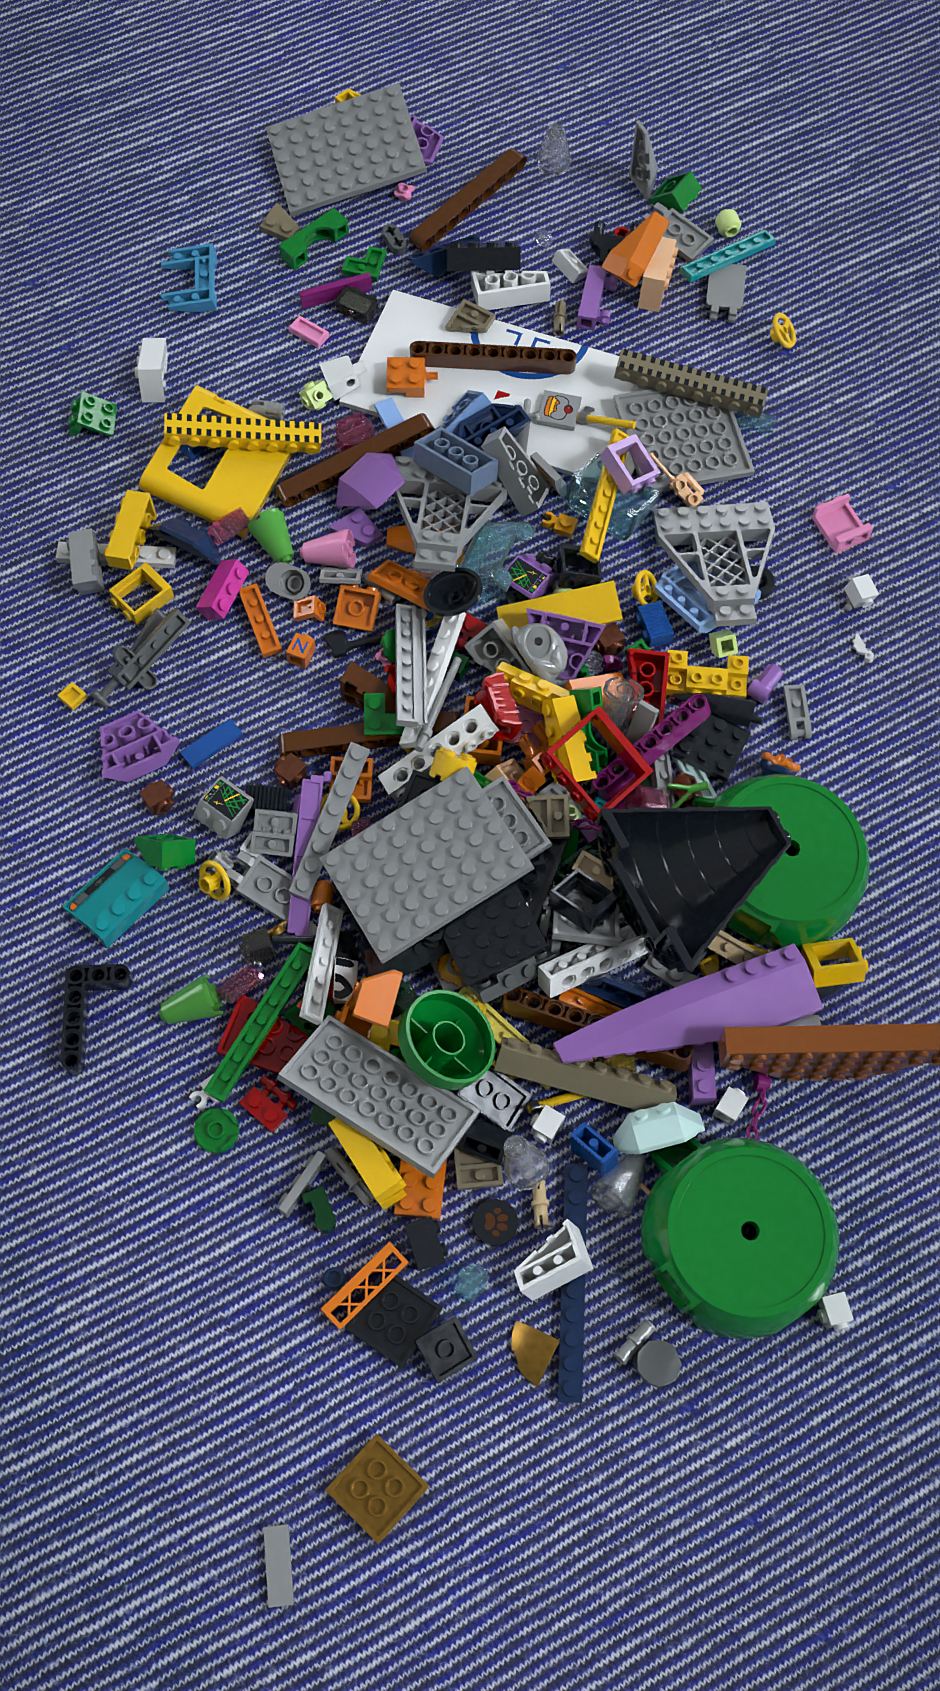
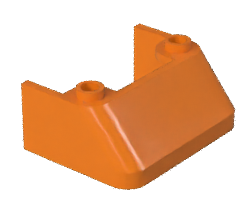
M393 969L363 978L360 982L357 981L352 995L342 1010H337L334 1019L368 1040L372 1024L387 1029L403 973Z

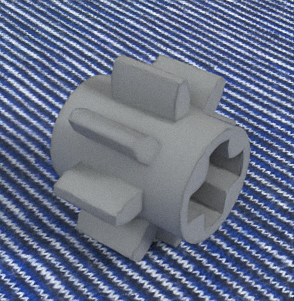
M216 850L208 858V860L220 864L226 872L234 866L231 860L233 856L227 850H221V852ZM212 867L208 868L212 874H215L217 871Z

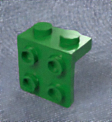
M81 391L79 396L73 399L70 405L72 414L68 420V426H70L69 434L77 436L80 430L85 427L106 436H112L116 420V404Z

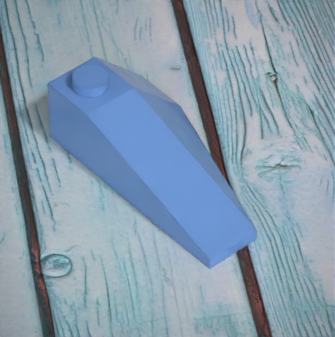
M468 390L452 406L454 411L450 415H445L442 419L444 424L435 428V430L442 427L458 436L463 420L492 403L483 392Z

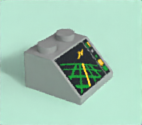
M221 776L202 796L193 816L226 840L240 833L254 799Z

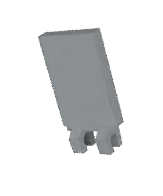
M656 203L653 206L654 211L670 221L662 237L676 239L675 247L678 248V255L687 262L695 261L713 243L714 238L673 208L668 210L660 203ZM646 213L642 220L644 221L650 214Z
M731 264L709 274L705 308H711L709 320L717 321L719 309L729 310L728 322L735 323L737 312H742L747 266Z
M240 851L235 862L246 868L242 875L231 868L226 872L230 883L235 885V892L282 922L288 921L290 894L288 892L291 887L292 875L260 855L257 858H253Z

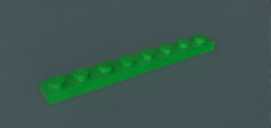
M298 942L204 1088V1093L224 1104L308 972L313 949Z

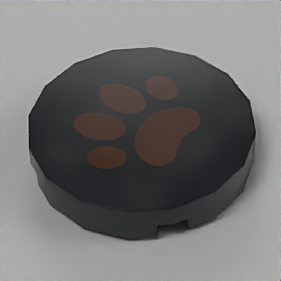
M499 1199L487 1200L480 1204L474 1212L472 1219L473 1231L484 1244L493 1247L503 1246L516 1234L518 1228L517 1213L506 1201Z

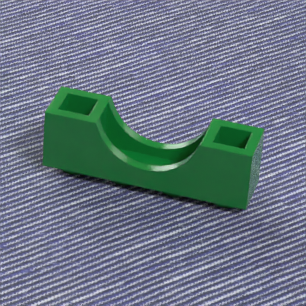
M335 208L331 209L302 230L296 232L289 239L284 240L279 245L280 258L293 270H296L308 262L307 249L312 243L319 240L337 242L349 233L348 220Z
M601 686L578 687L569 690V696L574 695L581 719L599 705L603 708ZM589 722L581 729L586 736L584 746L586 753L591 754L592 761L589 762L591 771L599 773L608 766L607 748L598 744L594 739L591 731V722Z

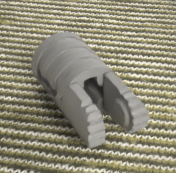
M253 400L248 408L269 419L283 420L285 416V403Z

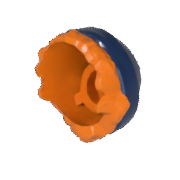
M770 752L762 753L759 764L763 775L785 774L796 776L801 768L800 765L793 762L792 758L787 759L784 754L773 756Z

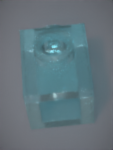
M470 1263L468 1268L463 1266L456 1277L459 1281L454 1286V1291L474 1304L490 1281V1276L487 1275L488 1271L479 1264L474 1266Z

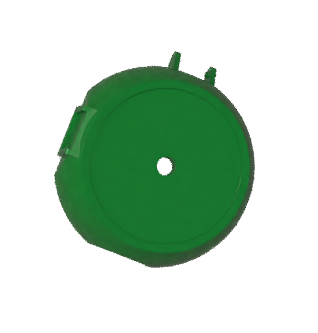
M771 774L744 780L722 792L716 799L695 797L692 804L695 807L770 806L779 815L780 823L783 829L789 833L791 845L796 849V856H790L786 853L781 856L725 926L761 946L767 944L776 950L791 944H795L798 950H802L803 944L828 941L843 929L856 910L866 890L869 880L870 860L868 844L861 825L854 813L841 798L814 781L793 775Z
M693 1137L684 1142V1144L694 1152L673 1168L656 1154L652 1157V1161L664 1175L654 1183L644 1207L641 1223L642 1251L654 1268L651 1273L681 1314L687 1313L699 1329L717 1336L741 1340L757 1339L779 1332L807 1312L824 1296L834 1276L838 1261V1222L826 1190L802 1161L778 1146L749 1138H723L712 1140L702 1145ZM749 1223L755 1227L756 1237L753 1240H747L743 1237L741 1233L743 1224Z

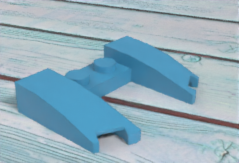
M213 243L168 250V254L172 257L170 261L161 262L162 269H195V289L161 294L162 300L169 302V305H167L168 309L184 312L217 310V295L215 293L217 253Z

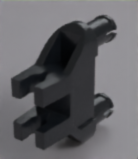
M596 221L593 234L589 237V243L592 250L599 257V266H602L609 252L625 237L604 235L605 223L601 221L600 227H598L599 221ZM635 224L630 225L629 234L634 231Z

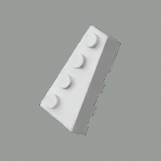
M487 270L486 273L471 271V287L476 305L486 310L550 301V281L547 271H522L521 274H517L513 270H505V273H494V270Z

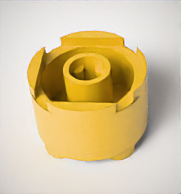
M440 746V749L436 750L429 775L434 778L436 775L440 776V780L444 781L466 766L474 775L477 765L476 758L464 752L456 755V752L452 751V749Z

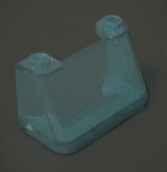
M599 453L572 475L566 494L568 506L587 519L589 518L603 466ZM648 486L644 487L640 493L632 494L630 492L623 495L618 487L607 532L621 541L627 540L658 502L661 493Z
M486 522L474 535L459 567L471 569L479 575L483 584L482 594L477 601L483 605L508 591L512 579L510 573L502 566L510 549H512L516 542L520 540L526 542L533 537L536 528L528 522Z

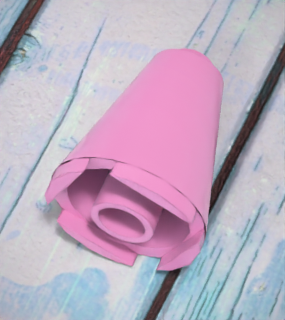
M343 529L304 542L303 547H300L301 559H304L307 563L347 569L354 568L356 553H353V546H355L353 533L350 529Z

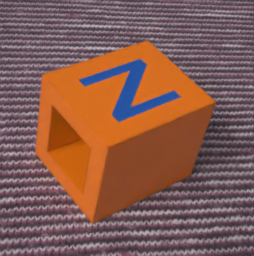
M296 633L286 651L287 662L306 669L316 650L315 639L306 634Z

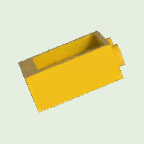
M147 562L109 589L112 605L116 609L120 608L128 621L132 620L136 625H139L151 616L156 608L160 609L174 598L172 587ZM144 581H147L158 594L134 611L122 598Z
M853 938L802 945L801 955L806 961L816 988L865 981V973L869 969L866 959H863L861 948L856 945ZM849 957L851 963L821 966L819 962Z

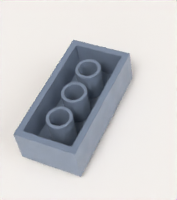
M442 427L414 442L413 462L470 496L497 480L498 459Z

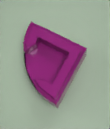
M604 655L603 672L622 670V660L617 656Z

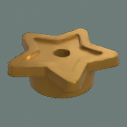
M285 920L263 935L266 936L268 934L270 939H272V935L281 934L286 931L283 925L288 921Z

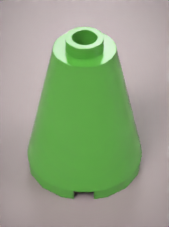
M273 508L259 514L260 518L257 520L252 518L247 524V529L274 562L291 563L294 553L283 511Z
M207 973L201 975L161 1004V1009H159L162 1021L174 1024L222 1015L224 1012L219 1011V1007L223 1006L217 987L214 983L210 984L207 980L211 977Z

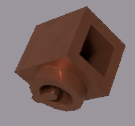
M614 622L604 628L593 648L597 653L600 652L603 658L604 655L616 656L623 651L626 637Z
M292 753L287 757L282 756L272 770L275 773L276 782L288 787L291 791L296 786H300L302 779H305V776L308 774L307 764Z
M162 779L157 782H151L146 788L139 791L144 804L152 816L167 813L175 804L172 797L175 795L173 789L169 784L165 785Z

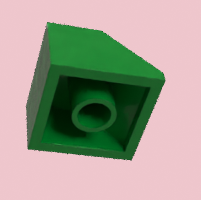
M688 171L667 178L648 201L653 205L660 203L668 210L673 208L677 212L682 213L687 210L688 204L698 197L697 194L702 188L692 171Z
M168 833L134 837V842L147 865L157 867L158 871H169L170 867L185 869L186 865L195 864V838Z

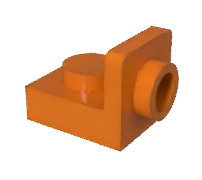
M315 595L294 600L293 618L297 622L313 617L320 622L324 621L326 613L325 604Z
M531 766L516 780L520 789L533 794L547 781L535 766Z

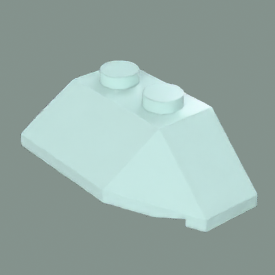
M675 1102L661 1103L655 1107L639 1109L636 1112L629 1113L612 1139L618 1154H642L686 1142L698 1133L705 1131L699 1113Z

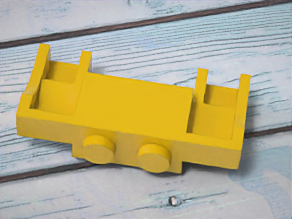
M667 650L670 655L666 695L673 696L675 693H709L746 699L748 656L728 655L726 669L688 666V651Z
M503 661L496 668V673L504 672L505 681L509 683L510 694L515 702L542 715V700L569 696L568 690ZM544 716V720H543V726H544V727H546L545 716Z

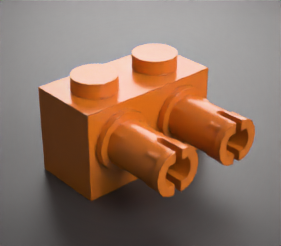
M539 721L530 728L540 742L537 748L533 745L527 734H523L515 742L526 755L521 761L525 768L528 770L531 766H535L545 776L550 770L543 765L542 759L539 756L549 748V742L545 733V727Z

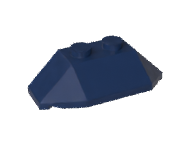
M473 234L455 241L461 242V244H466L470 241H478L480 243V238ZM450 242L406 256L407 260L435 277L444 276L445 272H448L445 268V245H449Z
M492 403L463 420L458 437L484 451L481 446L489 434L506 427L511 435L516 438L531 422V419L521 405L513 406Z
M182 517L180 520L171 518L148 527L147 532L215 565H219L221 562L214 537L207 534L209 530L199 525L197 528L191 526V521Z
M605 973L577 987V989L621 1009H626L652 997L644 985L638 982L631 983L626 981L618 974L611 975Z

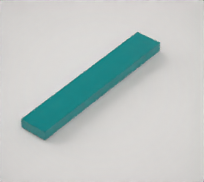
M762 230L681 266L679 272L691 283L775 245L776 239L768 231Z

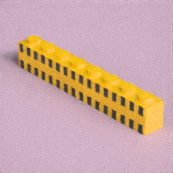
M165 413L164 444L320 454L321 423Z

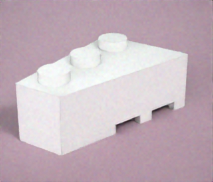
M143 338L142 346H139L135 378H139L142 402H165L163 388H166V381H163L164 373H167L168 360L166 338Z
M568 1219L562 1223L563 1227L554 1236L550 1235L546 1239L547 1243L538 1251L535 1250L514 1270L520 1292L531 1300H535L594 1269L579 1228Z

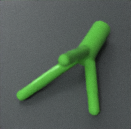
M707 781L692 785L667 784V789L687 790L672 808H678L692 793L709 790Z

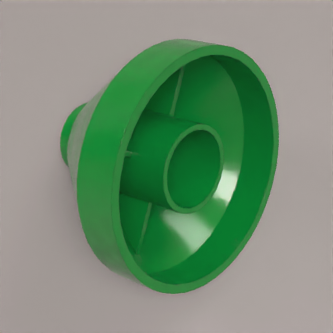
M448 990L429 991L409 1005L400 1018L398 1042L402 1055L412 1071L428 1084L445 1090L463 1089L482 1077L492 1065L495 1055L493 1030L484 1013L465 996Z

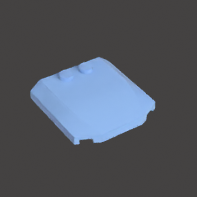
M710 558L707 560V561H709V562H711V563H714V562H715L714 560H712V559H710ZM695 561L686 562L700 579L697 563ZM721 564L718 566L724 570L727 568ZM676 565L665 571L659 583L655 585L654 592L698 632L708 633L715 629L713 613L707 607L705 598L681 569ZM733 570L730 572L731 574H733V575H735V576H736L737 574H739V573H737V572H735V571H733ZM711 572V573H710L711 575H713V576H715V577L718 576V574H716V573H714V572ZM723 578V579H722V581H724V582H726V583H729V582H730V581L727 580L726 578ZM759 589L756 594L755 603L761 597V591Z

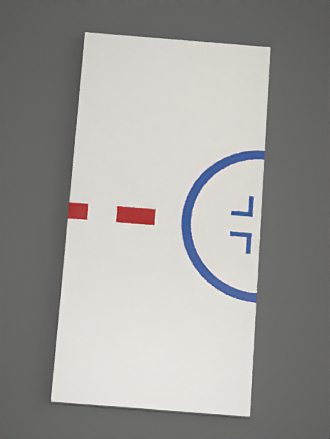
M392 290L359 361L363 360L367 369L366 372L357 375L360 386L342 396L339 403L341 406L379 417L374 404L392 397L404 421L417 414L424 413L434 428H437L444 424L442 419L445 415H450L454 411L452 406L468 390L483 392L490 401L515 395L543 397L545 390L582 397L579 413L584 411L585 406H589L595 409V411L590 413L591 415L619 419L613 402L614 395L652 388L614 378L620 356L498 320H494L486 333L446 331L445 326L457 308ZM414 341L572 349L577 355L575 371L568 375L425 367L426 372H438V380H426L424 398L406 397V393H387L386 391L387 357H410V344ZM531 421L526 454L530 458V455L537 452L555 471L598 484L603 466L599 455L608 446L612 430L617 428L623 432L622 427L589 422L585 424L576 421L574 431L539 425L537 421ZM628 451L624 466L632 477L635 465Z

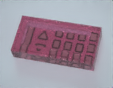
M239 507L209 526L208 530L217 544L221 545L246 529L250 520L242 508Z
M248 964L219 987L216 992L219 997L233 1004L262 981L264 975L261 971Z

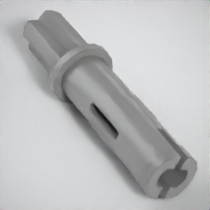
M335 1146L328 1148L324 1154L348 1184L349 1191H353L365 1206L371 1204L375 1197L363 1182V1178L356 1174Z

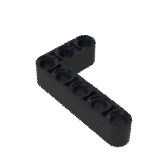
M75 965L66 971L60 1061L67 1074L78 1076L85 1068L89 991L125 990L131 987L133 976L126 965ZM120 974H126L123 980H117ZM82 975L79 981H73L74 977ZM98 975H104L102 980L95 981ZM81 996L78 1002H72L74 997ZM74 1017H80L77 1023L70 1024ZM79 1038L77 1044L69 1045L72 1039ZM71 1060H78L75 1066L68 1067Z

